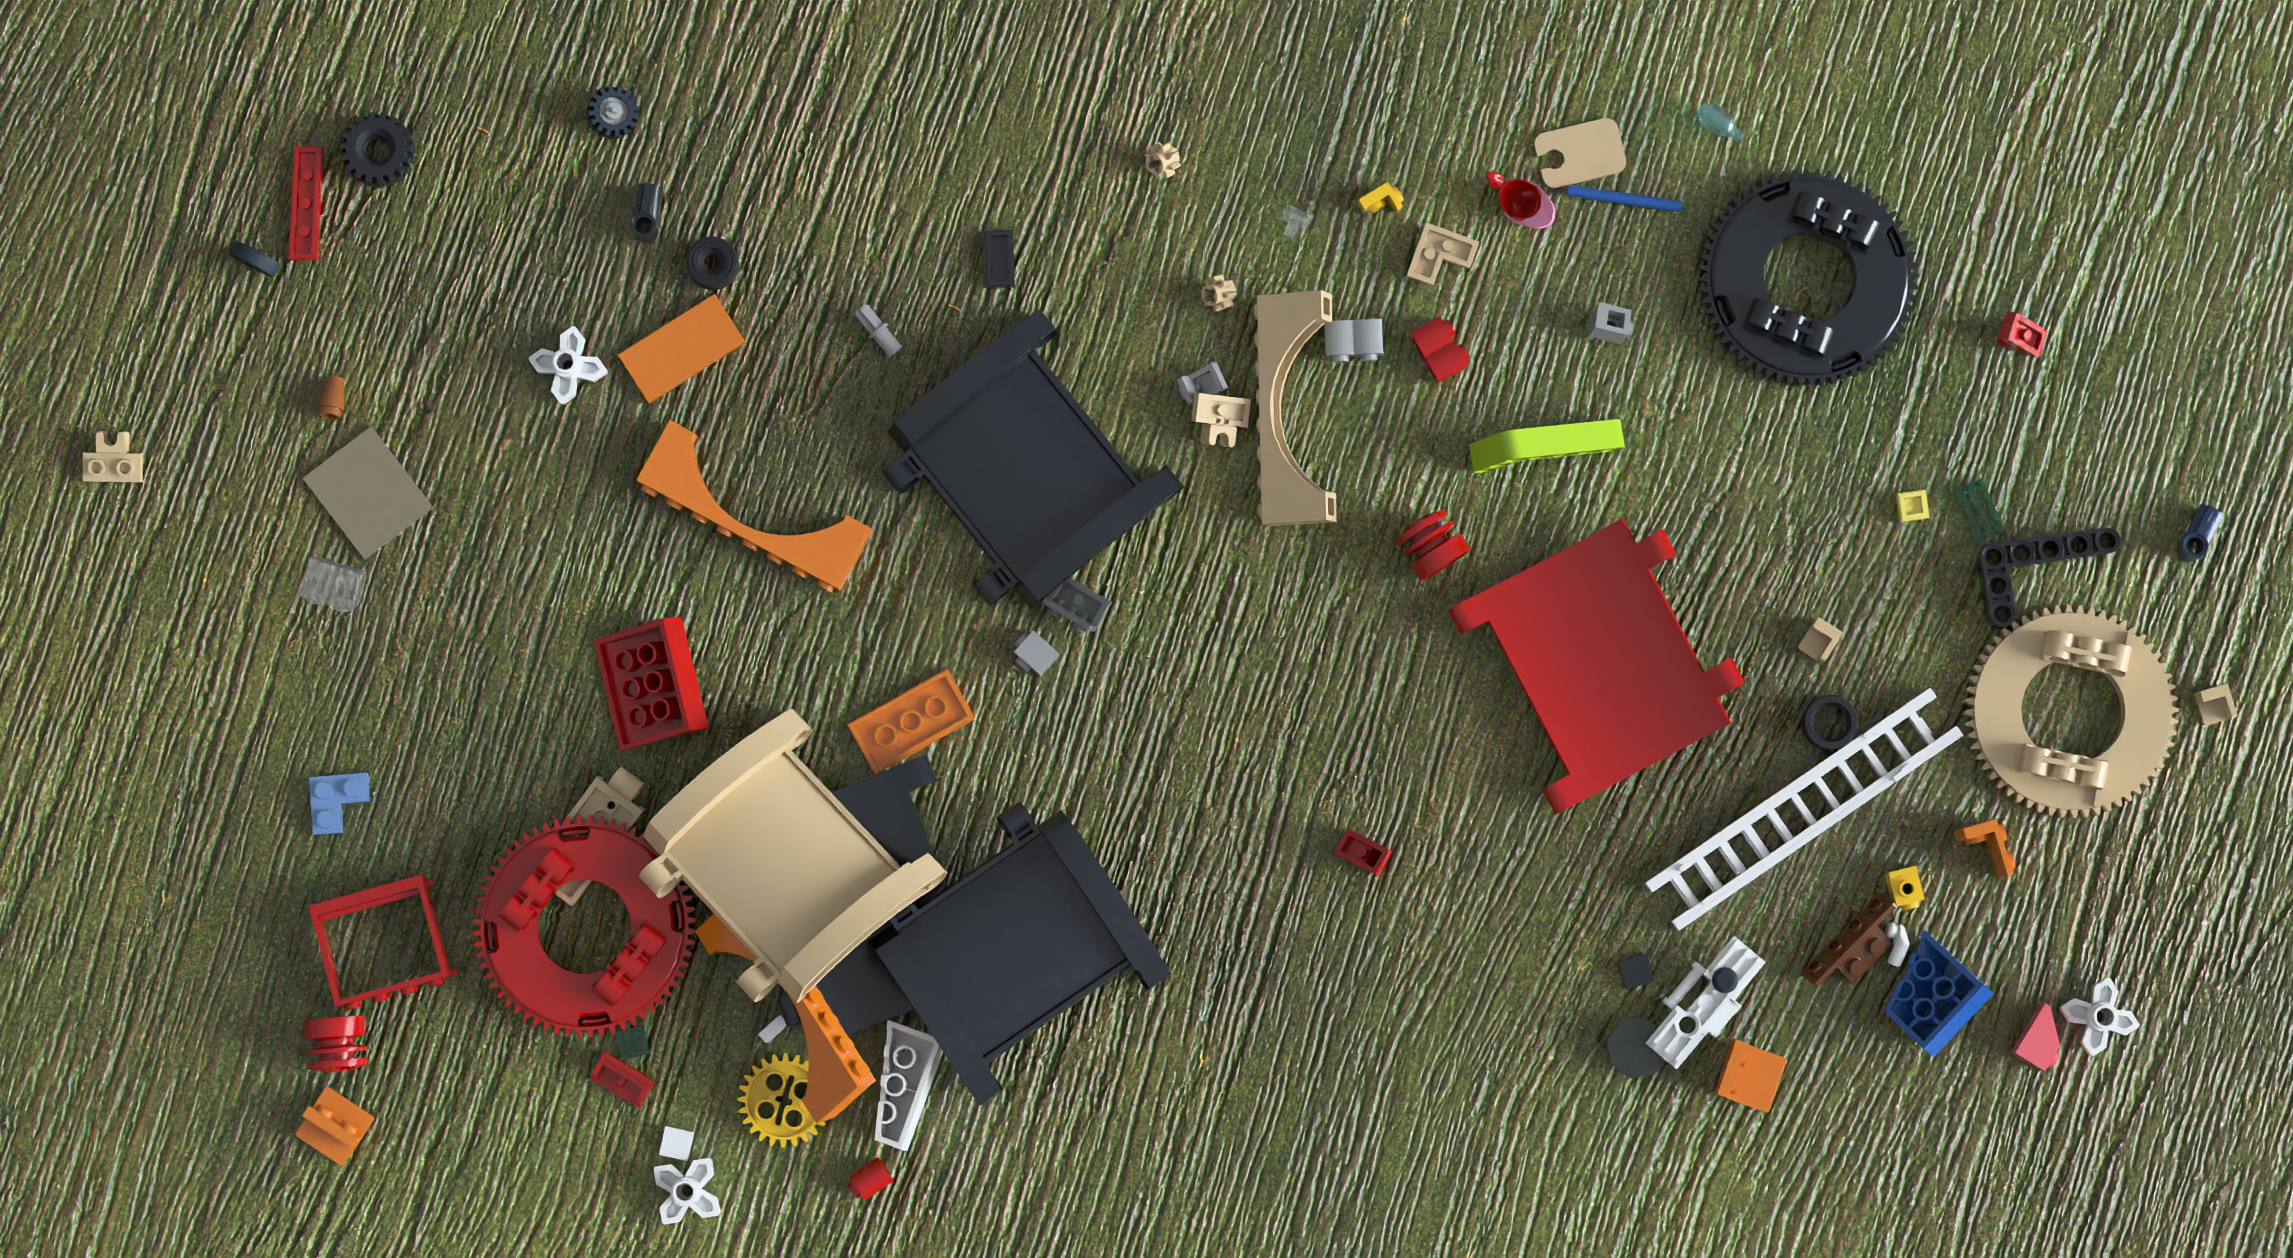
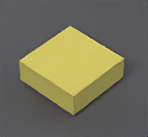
M1926 490L1895 494L1899 522L1930 518Z

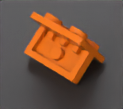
M326 1087L314 1106H308L302 1115L305 1119L295 1135L342 1166L346 1164L375 1117L332 1088Z

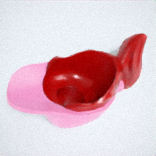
M1486 172L1488 183L1494 191L1499 192L1501 208L1510 220L1533 229L1545 228L1552 224L1555 218L1554 205L1537 184L1526 179L1506 181L1497 172Z

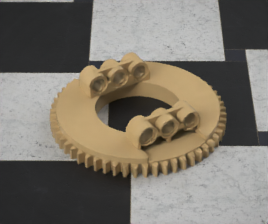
M2059 605L2053 607L2052 614L2047 607L2041 609V617L2036 611L2030 613V620L2024 615L2019 618L2020 625L2015 621L2009 625L2011 632L2005 628L2001 629L2000 633L2003 639L1997 636L1992 637L1991 640L1995 647L1986 645L1984 650L1988 656L1978 655L1977 659L1982 665L1972 666V669L1978 675L1969 676L1967 680L1973 683L1974 686L1965 688V692L1972 695V698L1963 700V703L1971 706V709L1963 711V715L1971 717L1970 721L1964 723V727L1973 729L1972 732L1966 735V738L1975 739L1976 741L1969 748L1970 750L1979 749L1980 752L1974 759L1975 761L1984 759L1985 762L1980 769L1981 771L1991 770L1987 779L1998 778L1995 788L1999 789L2006 786L2004 795L2007 797L2015 793V803L2025 799L2024 808L2029 809L2035 803L2036 813H2041L2046 807L2047 816H2053L2057 809L2059 818H2064L2067 810L2070 818H2077L2078 811H2080L2082 818L2088 817L2090 810L2094 816L2100 815L2101 807L2105 812L2111 811V803L2116 808L2122 806L2121 798L2126 802L2132 801L2131 792L2135 795H2140L2142 791L2139 785L2149 787L2151 784L2147 777L2157 778L2158 774L2154 768H2163L2165 765L2160 759L2169 758L2170 756L2165 751V748L2174 746V743L2169 740V736L2177 734L2176 731L2171 729V725L2177 724L2178 720L2172 718V713L2179 711V708L2172 706V702L2178 700V697L2170 694V691L2176 687L2167 682L2172 675L2171 673L2164 674L2163 669L2167 664L2157 661L2161 653L2153 654L2151 652L2154 644L2145 645L2143 643L2146 635L2143 634L2137 637L2135 635L2137 630L2135 626L2126 630V620L2116 624L2117 615L2115 614L2106 619V611L2101 610L2095 616L2094 607L2088 608L2084 614L2082 605L2077 606L2074 613L2071 605H2066L2063 613ZM2055 662L2101 672L2109 679L2117 692L2121 707L2118 731L2111 744L2094 758L2065 753L2052 748L2037 747L2025 730L2021 713L2024 692L2031 679L2041 669Z

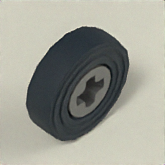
M235 241L229 250V254L233 258L267 276L274 277L280 268V264L276 260L242 242Z

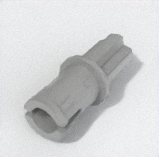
M865 304L855 312L857 319L870 333L869 338H874L888 358L903 347L886 328L888 324H883L869 305Z

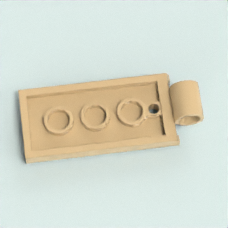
M620 767L608 784L603 781L604 778L600 775L595 778L568 816L572 824L576 823L577 815H581L583 823H587L589 815H592L594 823L597 824L599 818L604 816V825H609L613 818L616 820V828H619L623 822H626L625 831L629 832L646 810L632 802L641 792L645 783L625 768ZM610 802H614L616 805L612 810L608 807ZM588 829L587 833L563 836L561 832L558 835L562 839L587 837L590 834V829ZM576 880L564 884L556 895L574 907L593 880Z

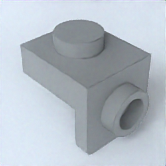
M1217 362L1210 363L1190 375L1177 379L1180 385V394L1189 405L1193 404L1194 393L1216 395L1228 388Z

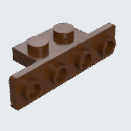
M1882 893L1871 899L1867 906L1855 918L1849 921L1836 938L1832 939L1827 944V947L1808 963L1807 967L1801 972V976L1815 987H1818L1837 969L1853 985L1892 946L1893 943L1881 931L1878 925L1896 908V903Z

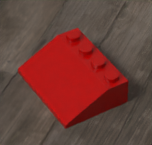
M682 617L662 618L593 640L620 752L709 729Z

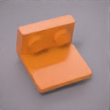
M1997 819L1953 830L1956 841L1965 840L1966 845L1986 840L1997 877L2013 875L2012 869L2015 868V861L2012 853L2006 851L2004 841L2007 840L2006 831L2002 823L1998 824Z
M1732 1039L1713 1094L1768 1113L1787 1059L1748 1045L1746 1042Z

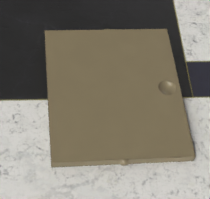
M372 426L343 448L336 450L331 457L303 477V480L365 560L393 538L400 536L402 531L434 508Z

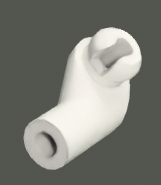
M1890 922L1886 925L1884 933L1888 938H1892L1894 946L1887 962L1901 967L1909 948V940L1903 925Z

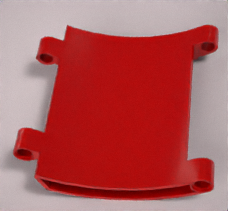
M1624 518L1540 563L1447 610L1460 636L1486 623L1489 624L1568 774V776L1541 789L1555 815L1732 723L1718 697L1745 684L1732 658L1704 671L1651 571L1658 564L1677 555L1664 529L1636 543Z

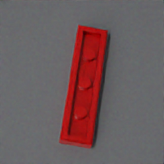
M294 146L289 260L318 261L324 162L323 147Z

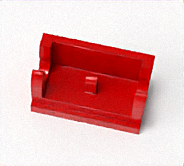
M608 1051L603 1052L590 1075L592 1081L600 1084L639 1109L657 1082Z

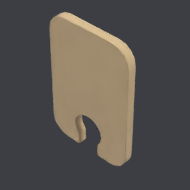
M1602 118L1544 132L1538 135L1534 142L1537 157L1556 150L1564 158L1563 165L1560 168L1540 170L1544 184L1552 189L1618 174L1626 166V157L1616 122L1610 118Z

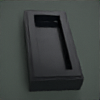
M1013 230L984 231L986 288H1015Z

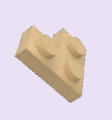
M1426 222L1406 277L1433 287L1442 261L1470 270L1479 241Z

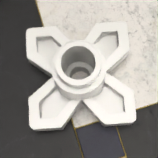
M572 326L560 335V349L553 352L541 348L529 357V361L539 374H555L551 391L562 405L576 396L577 378L596 382L608 373L598 357L581 356L586 340L575 326ZM566 362H573L571 368L567 370L564 369V365Z
M2104 978L2092 986L2091 1004L2072 998L2059 1008L2067 1022L2086 1024L2080 1042L2089 1056H2094L2107 1048L2109 1030L2121 1035H2128L2140 1026L2131 1011L2116 1010L2114 1007L2119 991L2110 978ZM2098 1011L2103 1015L2101 1022L2097 1020Z
M711 1158L693 1160L685 1176L672 1164L654 1167L656 1185L669 1191L671 1194L660 1206L663 1224L681 1222L689 1206L702 1218L720 1215L718 1197L702 1189L715 1175ZM685 1185L692 1187L693 1193L691 1196L683 1194L682 1190Z

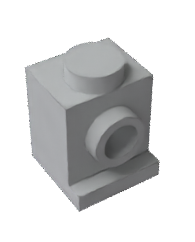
M1598 302L1590 313L1587 339L1593 340V338L1621 345L1626 338H1630L1633 331L1634 322L1630 321L1632 310Z

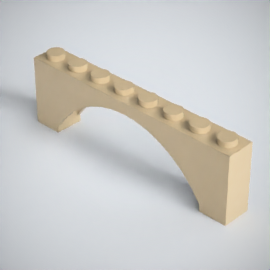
M1317 290L1257 296V304L1254 307V315L1258 321V332L1255 334L1258 360L1256 361L1255 370L1259 377V389L1256 391V401L1259 405L1260 416L1257 419V431L1260 434V446L1257 449V457L1261 463V474L1258 476V487L1261 491V503L1258 507L1259 517L1262 520V524L1269 526L1337 522L1336 493L1321 489L1299 467L1285 440L1281 419V398L1288 371L1295 357L1309 338L1325 323H1332V294Z

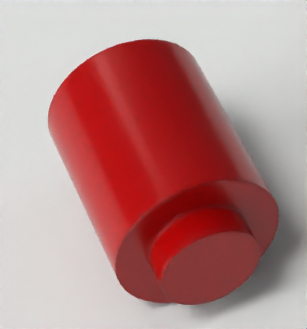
M877 1157L849 1176L852 1182L848 1184V1187L857 1199L862 1196L866 1201L892 1183L894 1179L881 1159Z

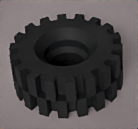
M370 112L367 117L360 115L357 117L358 121L355 124L352 121L348 125L349 131H344L342 135L344 142L340 143V150L343 153L341 158L346 165L345 167L358 181L360 180L368 186L372 184L375 187L382 188L383 184L392 186L394 185L393 181L398 180L400 182L404 179L402 175L405 172L409 173L412 169L410 163L415 161L413 151H416V148L412 141L413 137L394 116L390 117L387 113L380 112V115H376L375 112ZM375 140L387 142L389 154L384 160L374 161L368 156V146L371 142Z

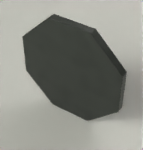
M1645 1017L1621 1020L1606 1040L1610 1064L1629 1078L1653 1075L1664 1059L1645 1042L1658 1027Z

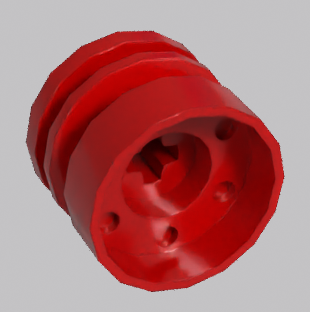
M1445 508L1421 517L1405 528L1404 532L1394 541L1397 547H1401L1408 542L1412 544L1402 553L1404 557L1414 553L1419 555V558L1411 565V568L1420 582L1434 576L1471 551L1462 534L1450 538L1447 537L1446 533L1454 526L1453 520L1440 526L1439 522L1448 516Z
M365 1015L303 1020L304 1039L318 1041V1047L305 1051L306 1055H319L318 1062L306 1063L307 1070L330 1073L353 1071V1069L368 1065V1058H355L354 1055L355 1051L367 1050V1046L354 1044L353 1038L366 1035Z

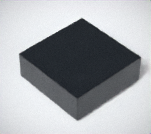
M1646 953L1618 962L1626 990L1655 981Z

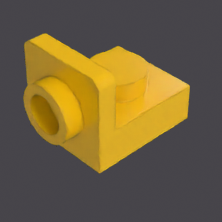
M1387 182L1360 198L1357 205L1362 213L1368 210L1374 213L1386 205L1384 201L1388 199L1397 213L1402 209L1401 202L1404 199L1396 186L1391 188Z

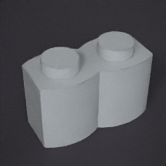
M1382 319L1332 321V323L1324 324L1326 358H1332V363L1349 362V357H1360L1361 362L1377 361V356H1383Z

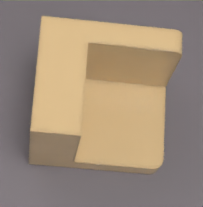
M1818 617L1813 621L1801 640L1798 650L1821 664L1826 661L1843 632Z
M2228 683L2194 693L2203 725L2207 726L2238 717Z

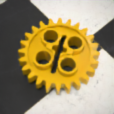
M784 1053L782 1061H779L777 1055L773 1054L771 1064L765 1058L761 1059L763 1068L760 1069L753 1065L752 1070L755 1075L744 1076L749 1085L739 1086V1089L746 1092L745 1096L737 1098L738 1101L745 1103V1107L738 1110L739 1113L748 1114L743 1124L752 1122L753 1127L750 1133L752 1134L759 1130L761 1132L759 1141L764 1140L767 1136L770 1137V1146H773L777 1139L780 1140L782 1148L786 1147L787 1140L789 1139L794 1147L798 1145V1137L808 1142V1132L814 1135L818 1134L815 1128L816 1122L801 1098L796 1095L795 1088L800 1082L808 1083L809 1061H805L803 1065L800 1064V1055H796L794 1060L790 1061L788 1053ZM772 1074L780 1075L783 1080L782 1087L777 1091L770 1089L768 1086V1078ZM793 1075L794 1081L788 1098L792 1100V1104L785 1106L781 1124L776 1125V1119L782 1102L777 1101L778 1096H784L789 1076ZM763 1102H770L774 1106V1114L769 1119L760 1115L759 1107ZM791 1110H797L802 1114V1122L797 1127L791 1126L787 1121V1115ZM823 1121V1122H820V1123H817L818 1125H821V1126H825V1125H826V1123H825L824 1121Z

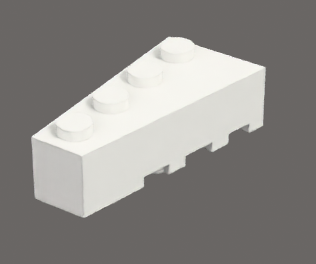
M887 1020L886 1045L884 1046L883 1074H881L880 1102H878L874 1140L907 1151L943 1051L933 1036Z

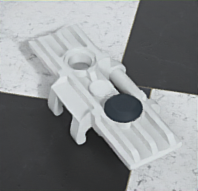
M1733 936L1707 969L1694 962L1691 965L1693 969L1669 998L1665 997L1662 1000L1672 1011L1645 1043L1675 1069H1678L1708 1032L1716 1039L1721 1033V1029L1740 1010L1741 1005L1735 1001L1736 998L1766 962L1735 936ZM1703 976L1708 980L1704 991L1684 1011L1678 1004L1699 978ZM1686 1016L1695 1022L1694 1030L1688 1034L1683 1033L1679 1028L1680 1020Z

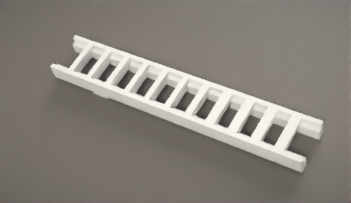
M1929 688L1646 881L1644 885L1651 893L1670 881L1689 908L1671 921L1675 930L1679 931L1962 737V732L1955 726L1934 740L1931 735L1932 732L1925 721L1916 714V711L1937 698L1932 689ZM1906 718L1909 719L1927 745L1912 756L1892 730L1894 726ZM1883 734L1903 761L1888 773L1868 745ZM1861 750L1879 776L1878 780L1866 788L1862 787L1845 762L1846 759ZM1836 766L1856 793V795L1841 805L1821 778V776ZM1811 783L1815 784L1832 809L1831 812L1818 821L1815 820L1797 794ZM1789 798L1809 826L1795 837L1792 836L1774 810ZM1765 815L1784 841L1783 845L1771 853L1751 826V824ZM1740 832L1760 860L1748 869L1744 867L1727 842ZM1716 848L1736 875L1735 878L1725 885L1721 884L1703 858ZM1692 865L1695 866L1713 892L1700 902L1680 875L1681 872Z

